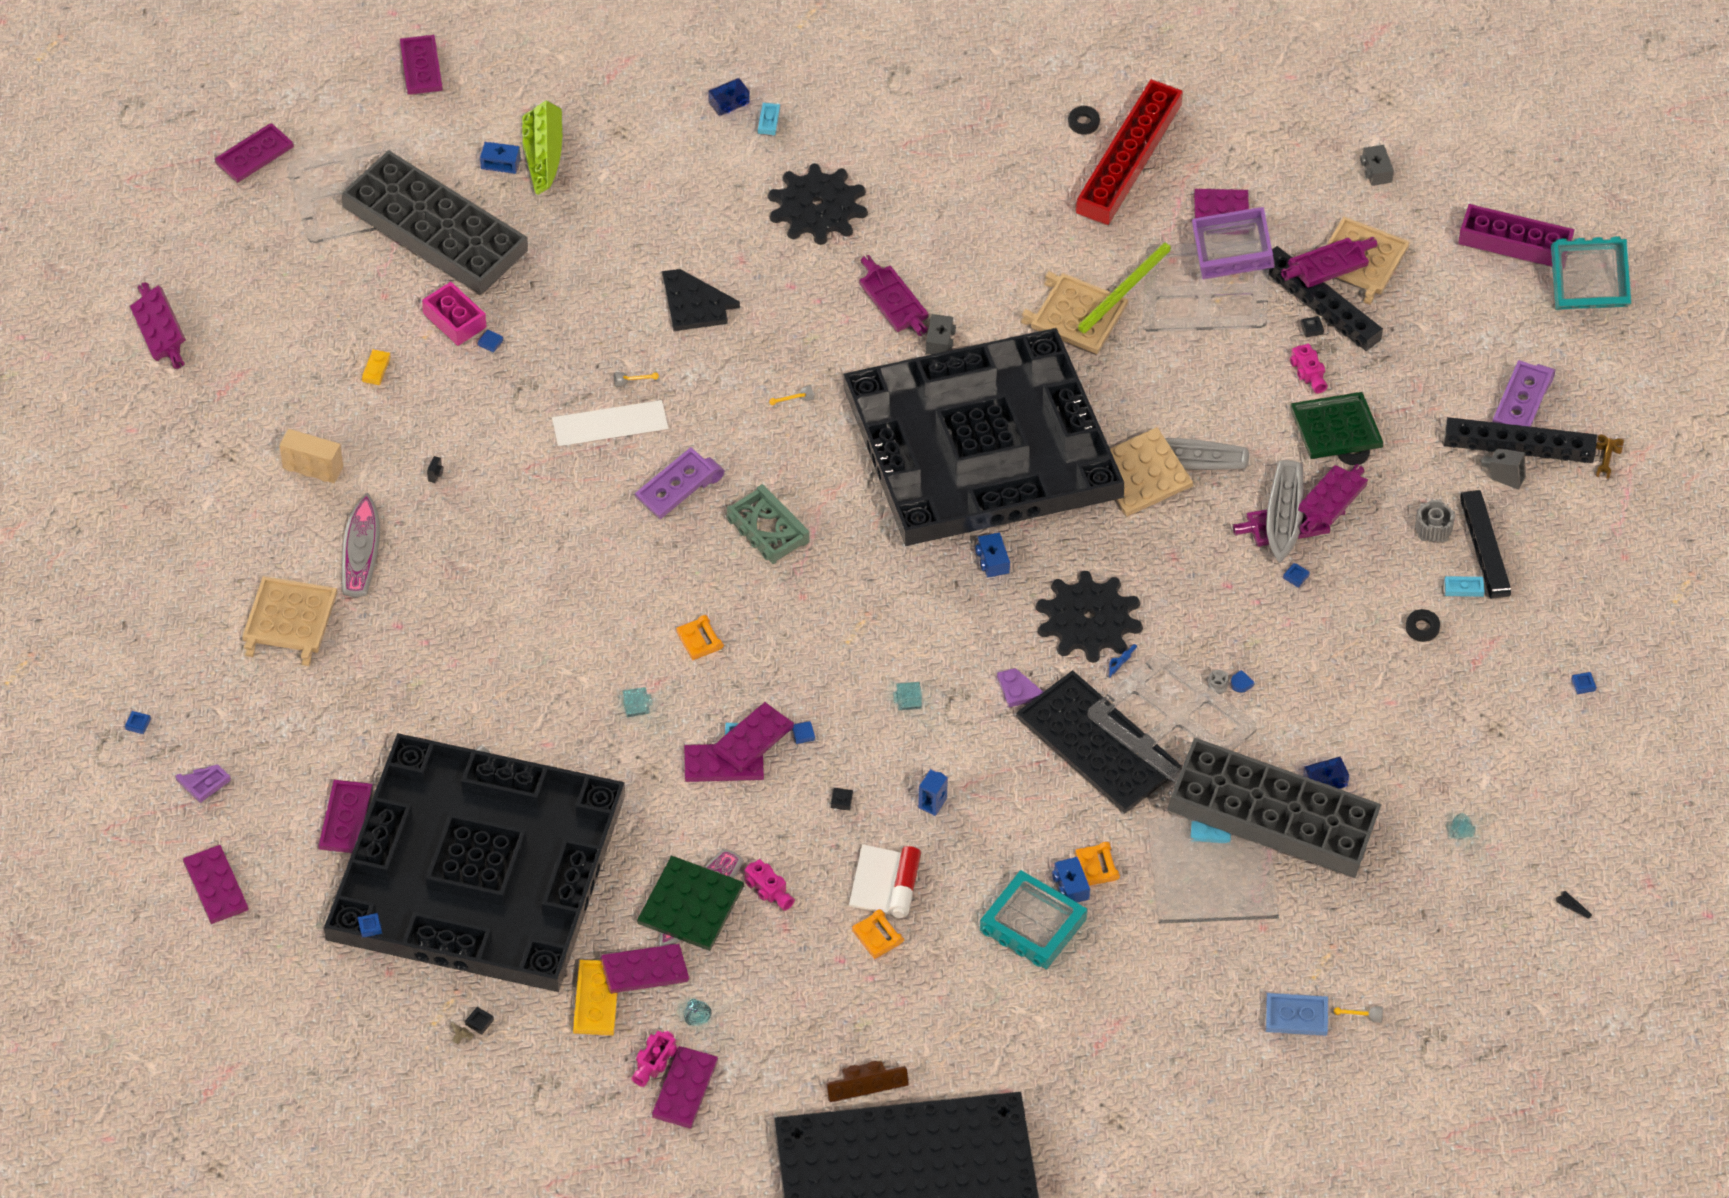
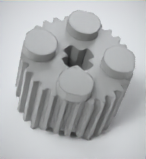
M1431 499L1427 504L1421 505L1417 510L1415 530H1417L1418 538L1422 541L1446 542L1453 531L1455 511L1451 507L1448 508V505H1445L1441 499Z

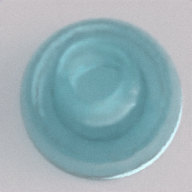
M1459 813L1451 823L1450 837L1458 840L1466 837L1471 838L1476 831V827L1472 825L1471 819L1466 814Z
M691 999L684 1009V1020L690 1026L703 1025L712 1015L709 1005L697 999Z

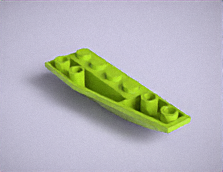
M547 100L522 116L523 148L537 195L551 187L556 176L562 151V109Z

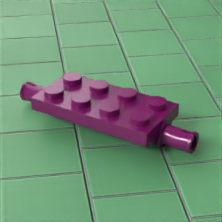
M1348 237L1290 258L1288 262L1290 267L1281 271L1282 277L1287 281L1299 276L1309 288L1361 269L1369 264L1365 251L1376 248L1378 245L1377 240L1374 239L1375 237H1370L1363 241L1353 242Z
M870 255L863 256L860 262L867 269L868 274L866 277L859 279V284L898 333L912 326L918 336L926 334L928 328L922 321L929 318V313L892 266L883 268L876 264Z
M143 282L141 285H138V290L142 297L133 303L130 308L153 359L158 362L163 357H169L173 367L180 369L185 364L180 355V344L186 341L185 336L163 288L157 285L151 290L149 284Z
M1359 464L1354 465L1351 471L1334 465L1304 498L1298 507V511L1305 513L1307 520L1300 526L1302 533H1305L1307 530L1306 535L1310 534L1315 527L1324 522L1332 525L1361 493L1368 483V479L1361 477L1364 474V468L1361 465L1360 467Z
M1267 509L1247 513L1248 522L1233 524L1234 535L1251 533L1257 547L1269 545L1266 527ZM1303 513L1302 524L1307 520L1305 513ZM1324 522L1315 527L1310 534L1306 535L1307 530L1305 533H1302L1300 530L1298 539L1328 534L1331 528L1329 524Z

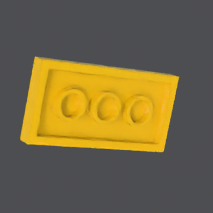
M579 960L573 1034L614 1035L618 993L610 994L601 960Z

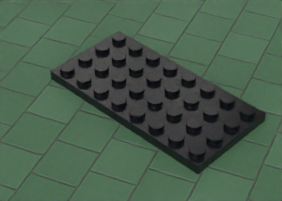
M1073 670L1016 712V717L1124 814L1181 771V764Z

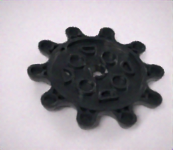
M813 163L808 168V174L804 176H798L792 171H787L782 177L787 187L785 189H771L768 193V199L780 205V208L771 212L769 219L773 223H789L790 228L787 231V236L790 239H798L803 233H810L814 236L815 243L822 245L827 242L828 234L833 231L848 237L853 234V228L849 224V220L852 218L863 219L868 215L867 208L855 202L858 198L865 196L866 189L860 184L854 186L847 185L845 181L848 178V173L843 168L828 175L822 173L819 164ZM820 200L822 202V204L817 205L813 203Z
M1082 571L1078 576V583L1074 585H1068L1061 579L1054 580L1051 584V589L1056 594V598L1052 600L1040 599L1036 603V610L1049 617V621L1038 627V634L1041 637H1058L1060 639V644L1057 647L1059 655L1068 656L1073 650L1081 649L1085 652L1086 659L1091 663L1099 661L1100 651L1104 648H1111L1117 654H1123L1124 651H1127L1128 646L1122 639L1124 634H1138L1142 632V623L1129 616V613L1132 610L1138 609L1141 603L1137 596L1123 597L1118 594L1121 582L1117 577H1111L1106 583L1100 584L1093 581L1089 571ZM1090 612L1094 617L1087 618L1084 615Z

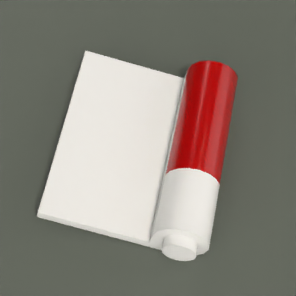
M862 844L849 906L874 912L882 909L885 914L893 915L896 918L907 916L910 910L921 851L913 846H905L900 853Z

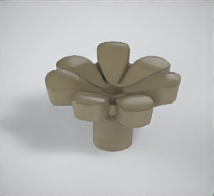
M451 1022L450 1026L455 1031V1036L452 1039L454 1043L459 1045L462 1038L469 1040L474 1038L475 1035L469 1032L467 1028L463 1027L461 1029L459 1025Z

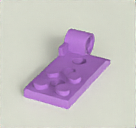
M1518 360L1494 415L1493 422L1531 427L1544 395L1552 384L1556 369L1541 364L1535 366ZM1532 380L1534 384L1526 385L1524 381ZM1523 394L1526 395L1528 399L1520 400L1518 396ZM1518 409L1522 413L1520 415H1514L1512 411Z
M690 447L635 493V496L661 520L700 486L704 489L710 483L718 482L724 475V469L711 457L704 459ZM688 469L695 470L692 474H685V471ZM675 480L680 481V484L677 486L671 485ZM660 492L666 493L662 498L657 497V494Z

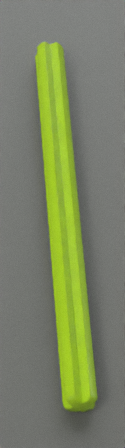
M1165 242L1156 249L1078 325V330L1084 334L1094 326L1171 251V246Z

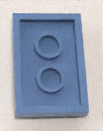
M1267 993L1266 1032L1327 1036L1328 997Z

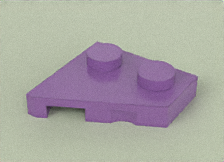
M1016 668L997 673L998 681L1009 708L1030 703L1043 693L1040 688Z
M218 764L208 766L206 769L193 770L194 773L182 776L180 773L175 776L176 781L200 803L231 781L230 775Z

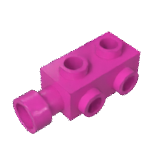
M1309 343L1292 348L1290 363L1292 367H1297L1298 378L1300 380L1304 379L1306 384L1312 383L1311 387L1316 394L1324 392L1328 387L1323 379L1325 367L1323 363L1319 362L1316 350H1313Z
M758 859L746 867L744 870V881L749 888L752 889L754 887L757 890L761 900H768L770 903L776 900L778 902L777 905L784 911L792 907L795 899L789 893H786L784 878L780 875L777 876L768 863L765 864L761 859Z
M666 1030L663 1033L657 1031L655 1035L651 1034L646 1042L647 1048L645 1051L640 1050L636 1057L638 1070L631 1077L636 1085L645 1087L650 1080L649 1076L656 1078L660 1072L662 1073L665 1070L667 1060L670 1056L673 1057L677 1050L676 1039L671 1032Z

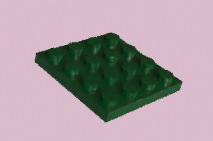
M1363 392L1291 403V412L1310 459L1383 448L1382 437Z
M671 855L642 909L637 923L711 951L744 888V882Z

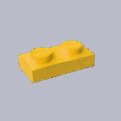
M372 350L362 375V382L376 385L381 384L391 358L389 352Z

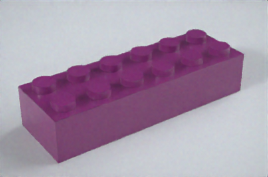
M1468 204L1460 229L1458 244L1552 267L1551 245L1557 239L1573 241L1575 229ZM1563 252L1561 254V268L1563 270L1565 268L1569 252Z

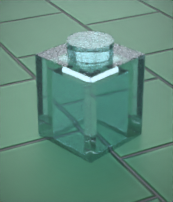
M920 682L896 684V691L893 692V701L898 704V711L922 709Z
M646 687L623 691V703L627 718L650 714L649 706H652L653 703L651 694H647Z

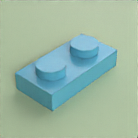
M762 104L758 134L776 135L780 104Z
M1445 576V596L1484 597L1483 577Z
M1192 821L1190 842L1230 845L1231 833L1198 821Z

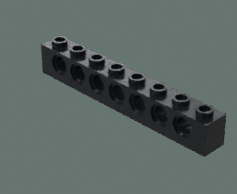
M1278 246L1272 249L1274 268L1262 269L1265 274L1271 276L1278 284L1299 298L1303 304L1308 305L1317 315L1322 316L1331 326L1336 327L1344 336L1355 342L1358 347L1368 351L1381 341L1383 328L1323 282L1308 288L1299 276L1287 281L1284 280L1285 278L1282 277L1281 271L1290 267L1288 262L1292 257Z
M1447 417L1444 446L1495 452L1496 449L1524 452L1525 456L1593 463L1596 453L1597 434Z

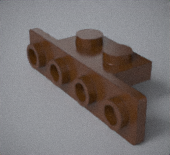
M870 1061L868 1064L851 1065L848 1068L842 1069L844 1079L829 1082L826 1084L829 1102H836L908 1086V1072L906 1066L886 1070L882 1061Z

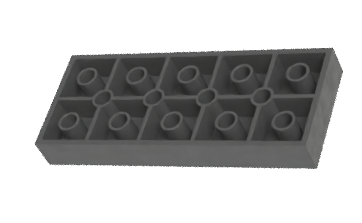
M390 150L383 154L341 193L343 208L480 295L528 251L527 236Z
M1194 737L1171 795L1167 811L1356 878L1382 804Z

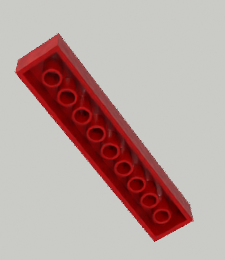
M1150 79L1078 196L1076 214L1109 226L1180 109L1183 90Z

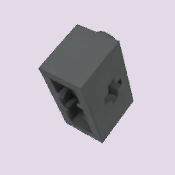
M1385 145L1363 148L1360 162L1365 167L1366 179L1370 180L1371 186L1392 183L1394 169Z
M931 315L926 340V354H936L949 351V349L952 350L954 339L951 336H955L956 333L953 317Z

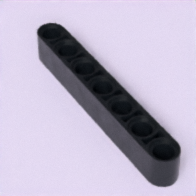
M1481 490L1461 492V506L1490 599L1510 597V583Z

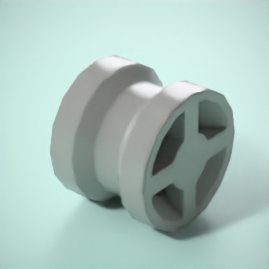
M1215 670L1210 673L1208 689L1212 693L1222 694L1227 690V673L1222 670Z

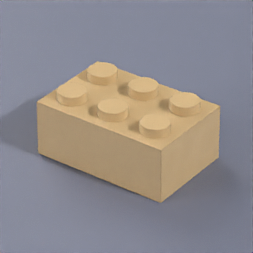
M288 428L279 445L282 467L290 472L294 471L307 477L311 476L324 482L335 484L344 467L340 443Z

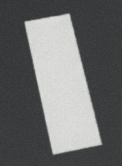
M662 400L552 417L558 446L668 429Z

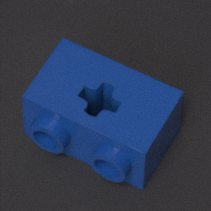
M484 142L480 156L481 169L516 174L521 158L520 146Z
M1000 532L979 536L978 545H975V551L977 556L981 557L980 566L982 571L986 572L987 578L1009 574L1010 560Z
M929 770L919 785V809L934 816L937 815L947 800V776L941 772Z
M1078 857L1055 862L1052 877L1055 883L1058 882V892L1077 903L1089 900L1090 887Z

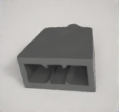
M1496 449L1492 457L1484 455L1482 458L1481 466L1490 468L1492 480L1518 490L1520 489L1526 478L1524 452Z

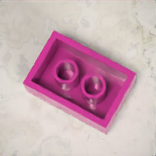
M452 282L447 283L422 300L423 314L457 346L487 327L485 312Z

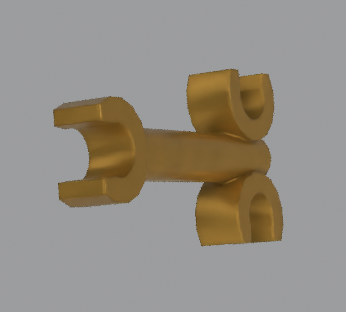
M1599 434L1597 439L1599 442L1596 444V449H1605L1602 465L1597 468L1596 476L1599 477L1601 472H1605L1607 474L1606 479H1609L1611 475L1609 464L1612 450L1617 454H1621L1623 447L1619 446H1623L1624 440L1621 438L1614 440Z

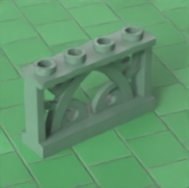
M763 484L735 504L727 506L726 518L728 522L732 525L734 524L738 528L739 533L742 536H746L751 545L757 548L764 559L769 560L772 564L777 563V560L801 545L805 546L809 543V530ZM759 500L755 507L751 506L753 503ZM744 509L752 511V513L748 511L743 512V515L747 516L746 518H743L739 512ZM760 516L764 519L776 518L778 520L775 527L776 532L758 530V517ZM780 526H784L786 529H783V528H782V532H781L780 529H779V527H780ZM794 538V539H792L791 541H789V542L786 543V540H787V539ZM781 540L782 546L776 550L769 545L773 543L776 548L778 541Z

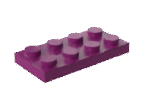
M435 34L400 38L407 94L443 91Z
M270 123L216 157L215 163L236 183H239L292 149L294 144L275 125Z
M764 702L714 744L712 751L740 772H743L792 730L794 722Z
M714 744L684 745L685 782L764 780L763 755L743 772H740L712 751Z
M343 780L333 781L318 845L319 850L353 852L369 809L373 784Z
M221 845L183 858L184 865L210 924L249 911Z
M680 944L601 955V963L610 994L689 981Z
M679 1046L652 1112V1118L691 1129L716 1068L718 1057Z

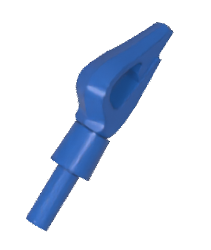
M1133 644L1128 651H1124L1119 658H1112L1110 660L1109 678L1131 657V653L1137 648L1136 644Z

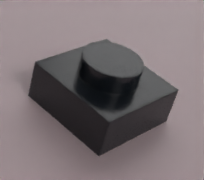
M1319 316L1301 319V326L1305 337L1324 334V328Z
M434 456L427 469L428 482L436 483L438 477H441L444 467L441 464L440 457Z
M834 788L831 808L850 811L853 790Z
M476 1007L465 1020V1025L482 1035L494 1021V1016Z

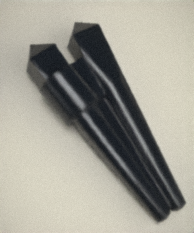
M1567 891L1561 892V896L1556 897V902L1565 908H1569L1588 919L1592 916Z

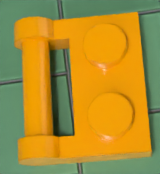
M702 615L698 620L676 628V632L692 661L719 651L724 647L722 640L718 639L711 627L710 619L707 615ZM702 627L712 642L707 645L699 631Z
M1109 842L1075 849V855L1079 859L1089 886L1116 881L1120 878L1119 871L1116 870ZM1099 854L1104 856L1108 873L1103 874L1098 858Z
M882 909L875 911L870 917L852 926V932L874 959L894 949L904 941V937L900 933L898 934L885 918V913ZM877 922H879L881 926L885 929V931L889 934V936L892 938L891 940L887 941L886 938L882 935V933L878 930V928L875 926Z

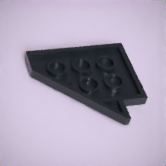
M681 269L662 271L673 331L728 324L726 310L740 308V301Z

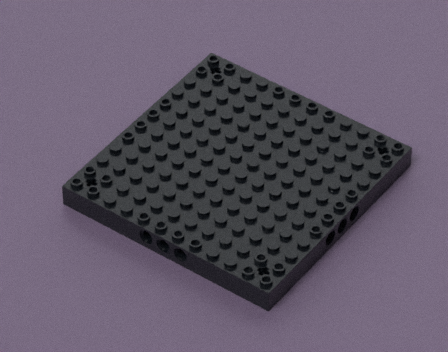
M1057 328L843 374L844 391L905 546L1124 498L1125 482Z
M397 733L324 926L326 941L559 992L625 798V782ZM378 913L382 934L362 938L358 917Z
M1021 1091L774 1117L783 1198H1039Z

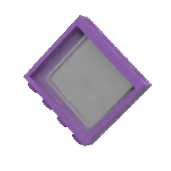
M1264 207L1192 219L1202 280L1274 268L1273 252Z

